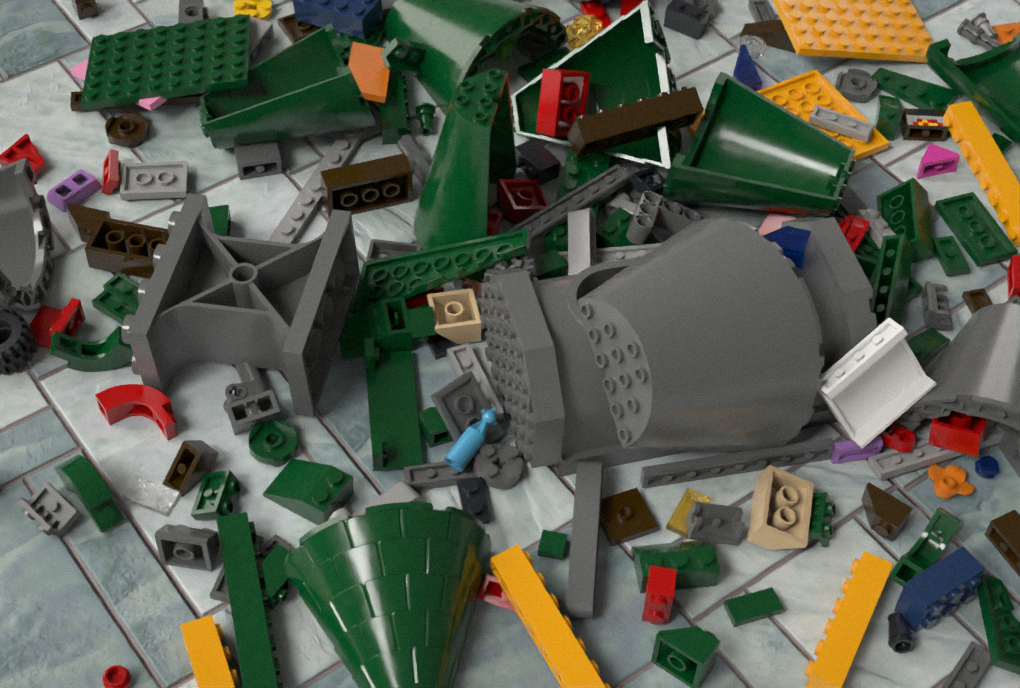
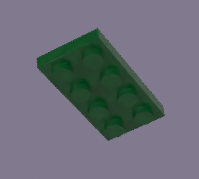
M974 192L935 202L934 208L977 267L1010 259L1013 255H1017L1018 250Z

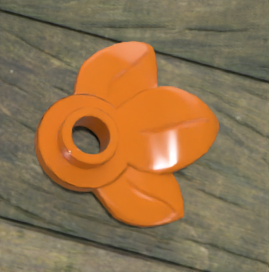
M931 464L928 468L927 473L929 478L934 481V493L943 499H950L956 494L966 496L973 493L975 487L965 481L966 472L962 467L948 465L944 469L936 464Z

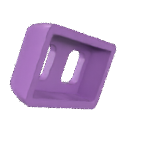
M80 169L50 189L47 193V201L62 212H67L66 205L68 203L78 205L102 187L97 179ZM82 177L88 180L82 185L76 183ZM66 188L72 191L66 196L59 195Z

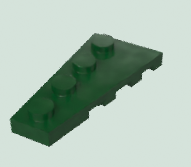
M983 573L981 577L982 583L977 587V593L992 665L1020 675V622L1012 616L1011 611L1014 607L1002 580Z

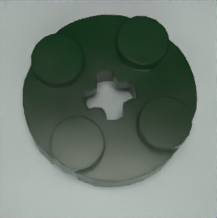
M274 419L272 423L264 424V422H261L249 434L250 454L263 464L281 467L285 464V461L291 459L297 452L298 436L296 430L286 421ZM278 439V443L275 445H270L268 442L269 440L274 441Z

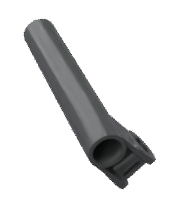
M250 363L235 365L241 383H233L226 387L225 396L227 400H225L223 405L226 413V404L268 391L258 367Z

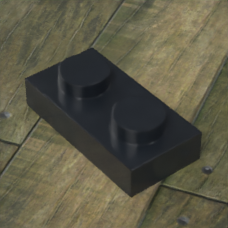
M475 477L457 480L461 510L475 516L483 524H489L490 515L482 478Z

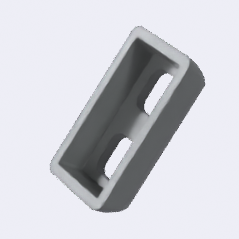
M372 239L366 259L367 261L376 260L378 254H387L391 257L420 251L421 246L413 243Z

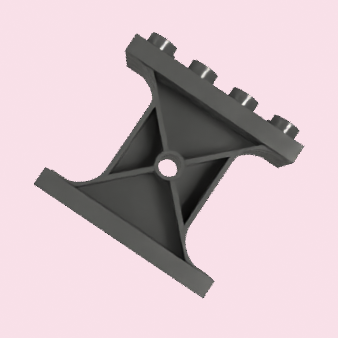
M188 193L181 211H173L170 215L168 222L169 238L166 245L158 244L154 251V272L151 279L144 278L140 282L138 288L139 306L135 315H126L122 324V340L126 344H131L133 350V373L141 376L143 385L155 388L166 395L175 373L184 366L194 362L210 361L234 365L250 363L258 368L280 370L287 374L295 415L314 417L360 278L351 211L333 209L326 230L319 237L306 243L289 244L216 235L206 195Z

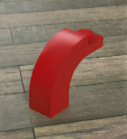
M125 384L111 387L95 394L98 408L109 425L128 417L143 416L154 421L168 441L177 437L175 431L177 421L173 414L171 401L159 390L146 385Z

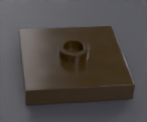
M637 487L602 499L600 526L611 547L657 532L658 525Z

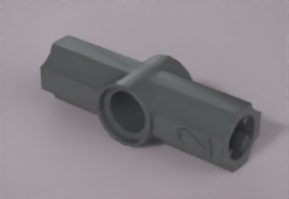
M404 135L398 141V148L401 153H405L412 173H415L424 187L432 162L430 154L426 149L422 150L414 136Z

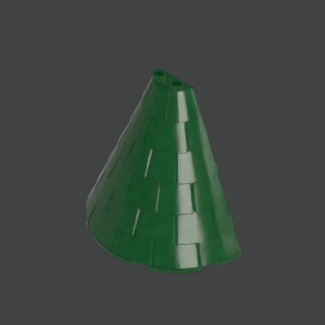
M648 0L642 1L628 14L622 15L580 48H575L559 62L554 63L548 68L590 72L586 114L589 116L596 114L597 111L604 108L612 110L623 103L630 105L644 97L652 99L660 93L668 92L670 94L677 90L675 74L667 66V64L671 63V56L659 20L651 16L655 12ZM542 72L535 79L511 94V110L514 114L513 130L517 135L571 146L568 136L553 137L536 132ZM666 126L657 127V136L598 153L669 170L677 153H682V135L680 129L672 131Z
M428 502L388 503L366 507L364 515L351 517L345 513L318 525L299 539V547L297 549L289 550L283 567L288 577L299 590V596L334 645V651L351 673L352 679L359 688H453L460 667V659L468 638V629L476 608L477 597L484 579V571L490 557L491 540L489 534L485 532L484 524L475 516L461 509L448 506L443 510H436L433 508L432 503Z

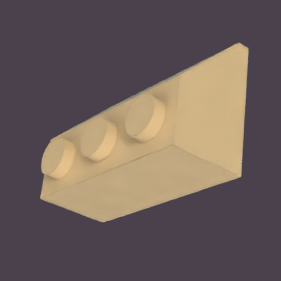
M769 465L755 479L747 541L768 550L805 548L808 544L814 483Z

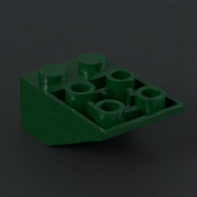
M405 298L383 299L346 317L339 339L342 358L364 357V338H373L374 347H379V352L412 350V330Z

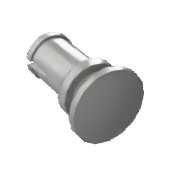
M984 12L976 14L970 20V23L974 26L983 28L985 34L994 40L997 38L998 34L989 25V20Z

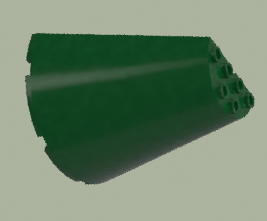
M396 0L384 22V37L389 43L394 38H400L425 45L427 51L415 62L419 72L414 76L445 116L452 95L460 82L479 74L484 66L482 60L494 52L498 46L513 34L525 29L547 38L548 48L553 52L568 42L566 27L561 24V18L555 12L548 8L513 0Z
M332 23L250 68L249 86L208 92L200 97V105H198L201 117L200 122L202 124L201 129L206 138L210 137L213 147L219 150L369 128L377 125V122L348 66L349 59L344 52Z
M1020 33L1014 36L1013 41L999 45L984 53L956 61L948 57L951 47L948 39L930 44L925 56L928 60L926 64L929 69L965 101H972L979 113L1020 147Z
M490 69L487 72L473 75L460 82L452 95L414 217V233L417 244L421 246L420 250L487 237L489 184L498 183L499 179H515L517 172L508 71ZM486 268L459 279L467 281V278L482 282L484 280V273L487 272Z
M720 71L708 99L704 116L699 122L686 155L677 153L670 166L665 182L667 186L663 190V198L674 202L829 217L830 213L835 214L852 174L851 172L856 163V160L853 159L855 150Z

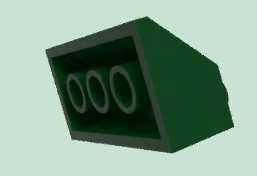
M913 177L878 195L877 208L880 216L896 235L905 234L914 249L912 263L933 255L928 192Z

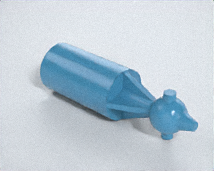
M497 407L491 410L483 409L481 411L482 421L467 427L444 457L445 462L450 467L459 472L464 470L485 442L488 425L497 424Z

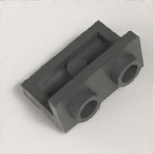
M47 481L44 482L29 501L22 497L18 501L24 507L22 512L34 521L36 519L39 522L37 527L48 536L52 533L62 538L82 514Z

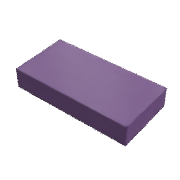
M881 436L875 437L863 449L852 440L834 443L830 460L832 464L868 459L871 456L880 454L883 440Z

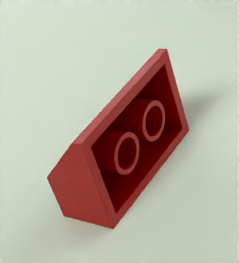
M543 69L536 132L553 137L567 136L576 118L586 114L590 72Z

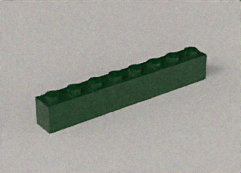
M247 512L216 517L243 688H284L283 683L277 684L276 675H281L279 659H273L272 651L277 649L274 634H268V627H272L270 611H264L263 604H268L266 588H260L259 583L264 581L262 565L256 566L255 559L260 558L258 543H252V537H256L254 521L249 522Z

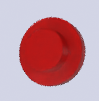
M114 665L105 671L102 682L105 688H127L131 682V675L125 667Z

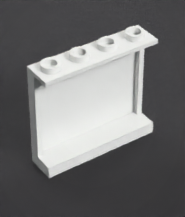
M891 318L886 319L823 373L822 387L818 389V392L847 436L862 449L937 385L935 381L925 374L904 337L908 334L905 329Z

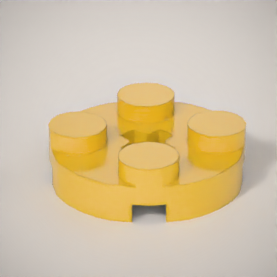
M235 0L233 2L234 16L237 14H250L251 17L264 21H269L272 17L273 10L270 0Z

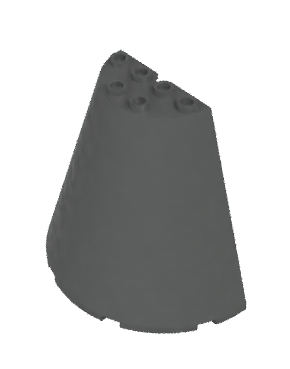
M27 158L0 168V310L30 311L41 306L40 301L47 299L54 278L55 262L53 259L50 260L49 251L54 250L51 221L44 196L36 192L34 185L38 183V180Z
M1014 302L985 306L976 311L927 371L926 375L935 381L937 385L893 423L913 431L924 418L934 419L949 416L951 411H956L969 416L994 420L1020 431V305Z

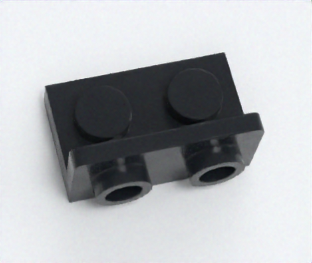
M654 167L633 173L629 179L634 188L640 193L652 191L663 196V190L667 186L665 184L666 179Z

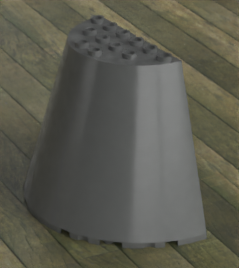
M719 217L693 222L578 300L580 313L585 323L596 365L602 368L605 373L602 384L616 424L618 437L624 449L736 453L782 447L789 444L791 439L796 438L802 432V426L807 424L815 410L812 407L817 390L822 387L823 377L821 375V368L824 366V355L819 356V344L823 343L817 310L803 277L798 278L792 268L796 266L792 260L784 256L782 248L776 242L770 243L758 233V229L753 225L745 222L739 223L732 218L721 219Z

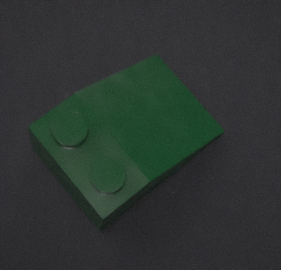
M619 207L596 228V249L637 245L630 242L626 237L633 214ZM650 232L642 245L660 242Z
M291 459L263 492V496L308 521L320 525L328 521L336 510L343 508L353 496V476L332 465Z

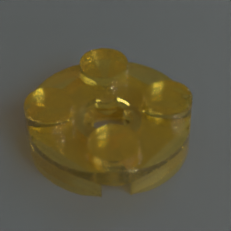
M581 15L573 19L574 22L570 26L569 23L566 26L567 43L572 50L577 47L580 48L604 30L601 20H597L593 15Z

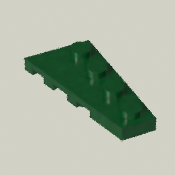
M879 68L870 77L873 81L874 79L877 81L876 88L919 109L946 111L948 106L959 95L953 89L883 68Z

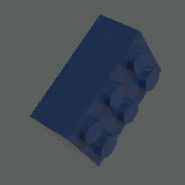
M962 546L907 581L894 611L903 614L906 624L914 633L923 628L928 630L935 625L938 618L941 616L948 617L956 610L958 605L961 603L966 605L975 597L974 591L982 583L981 577L985 568Z

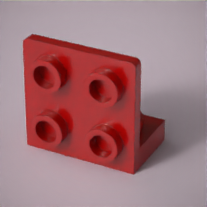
M72 298L62 310L46 305L41 306L29 324L36 335L37 346L50 349L51 336L55 331L74 338L86 319L81 300Z

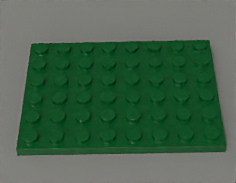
M237 14L227 18L217 17L213 20H197L193 23H177L166 27L157 26L152 29H137L132 32L122 31L112 35L101 34L92 37L80 103L82 110L139 103L140 99L161 96L163 99L249 86L252 27L250 14Z

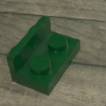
M394 38L380 54L387 69L417 75L419 70L415 62L421 58L427 49L423 43Z
M230 470L205 473L191 516L197 521L233 515L241 493L242 483Z
M827 492L813 493L808 540L819 539L822 547H828L829 538L833 536L832 517L836 516L835 503L831 502Z

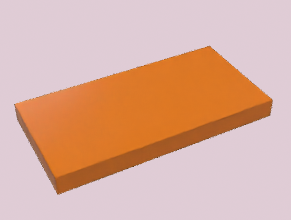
M353 42L348 66L364 99L385 103L390 70L384 65V60L380 54L384 48Z

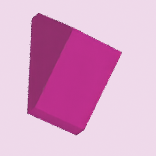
M930 143L920 162L916 175L917 179L956 171L960 159L959 153Z

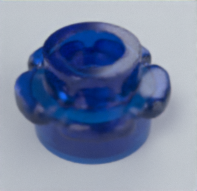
M983 456L975 462V472L983 478L992 479L999 473L998 462L991 456Z

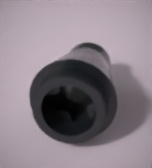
M899 612L891 613L887 617L888 645L896 653H907L913 649L915 638L906 624L903 614Z

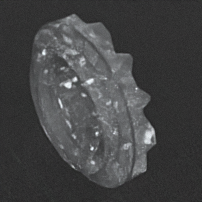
M745 35L736 40L735 48L736 53L741 54L742 57L747 56L749 59L751 57L758 59L759 56H764L767 45L759 37Z

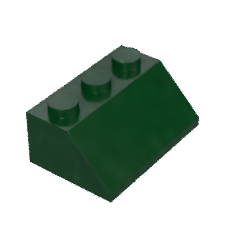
M697 540L631 547L640 593H645L650 566L677 570L675 590L717 586L721 569L716 549L710 542Z

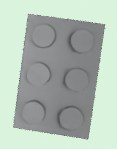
M188 161L122 163L121 200L187 197Z

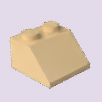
M473 288L427 294L428 304L433 308L436 333L457 344L481 341L482 323Z

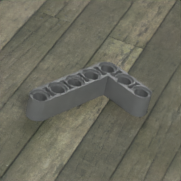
M645 191L634 210L626 237L633 244L642 245L653 225L676 234L691 223L710 217L672 200H667L657 193Z

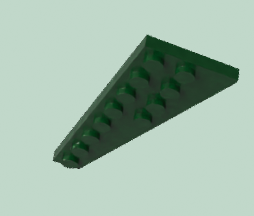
M523 229L364 262L351 312L354 314L383 299L398 297L406 299L527 253L529 252L532 234L529 229Z

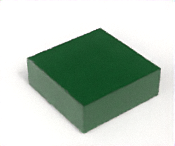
M542 530L537 555L563 560L568 534Z

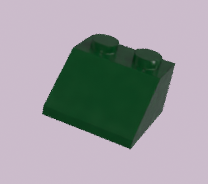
M698 626L662 630L656 635L651 662L689 687L699 688L714 668L721 641L711 632L704 631Z

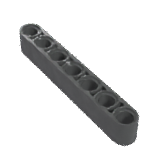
M577 461L566 600V616L568 618H594L603 461Z

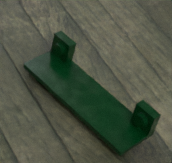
M364 338L373 471L404 469L407 466L422 465L412 351L379 352V347H374L373 338Z

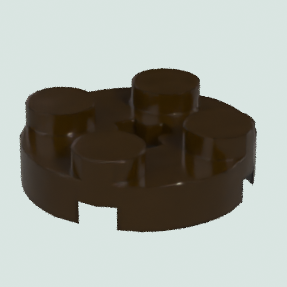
M121 112L122 116L115 118L114 115L107 120L105 131L110 144L136 148L140 146L141 141L149 133L147 120L145 121L144 116L137 112Z

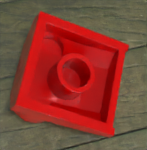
M499 179L496 185L497 200L510 221H523L526 215H534L549 206L538 184V180Z

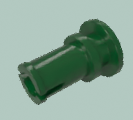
M421 103L415 108V113L420 121V133L423 136H429V130L430 134H433L432 120L434 119L436 109L431 103Z

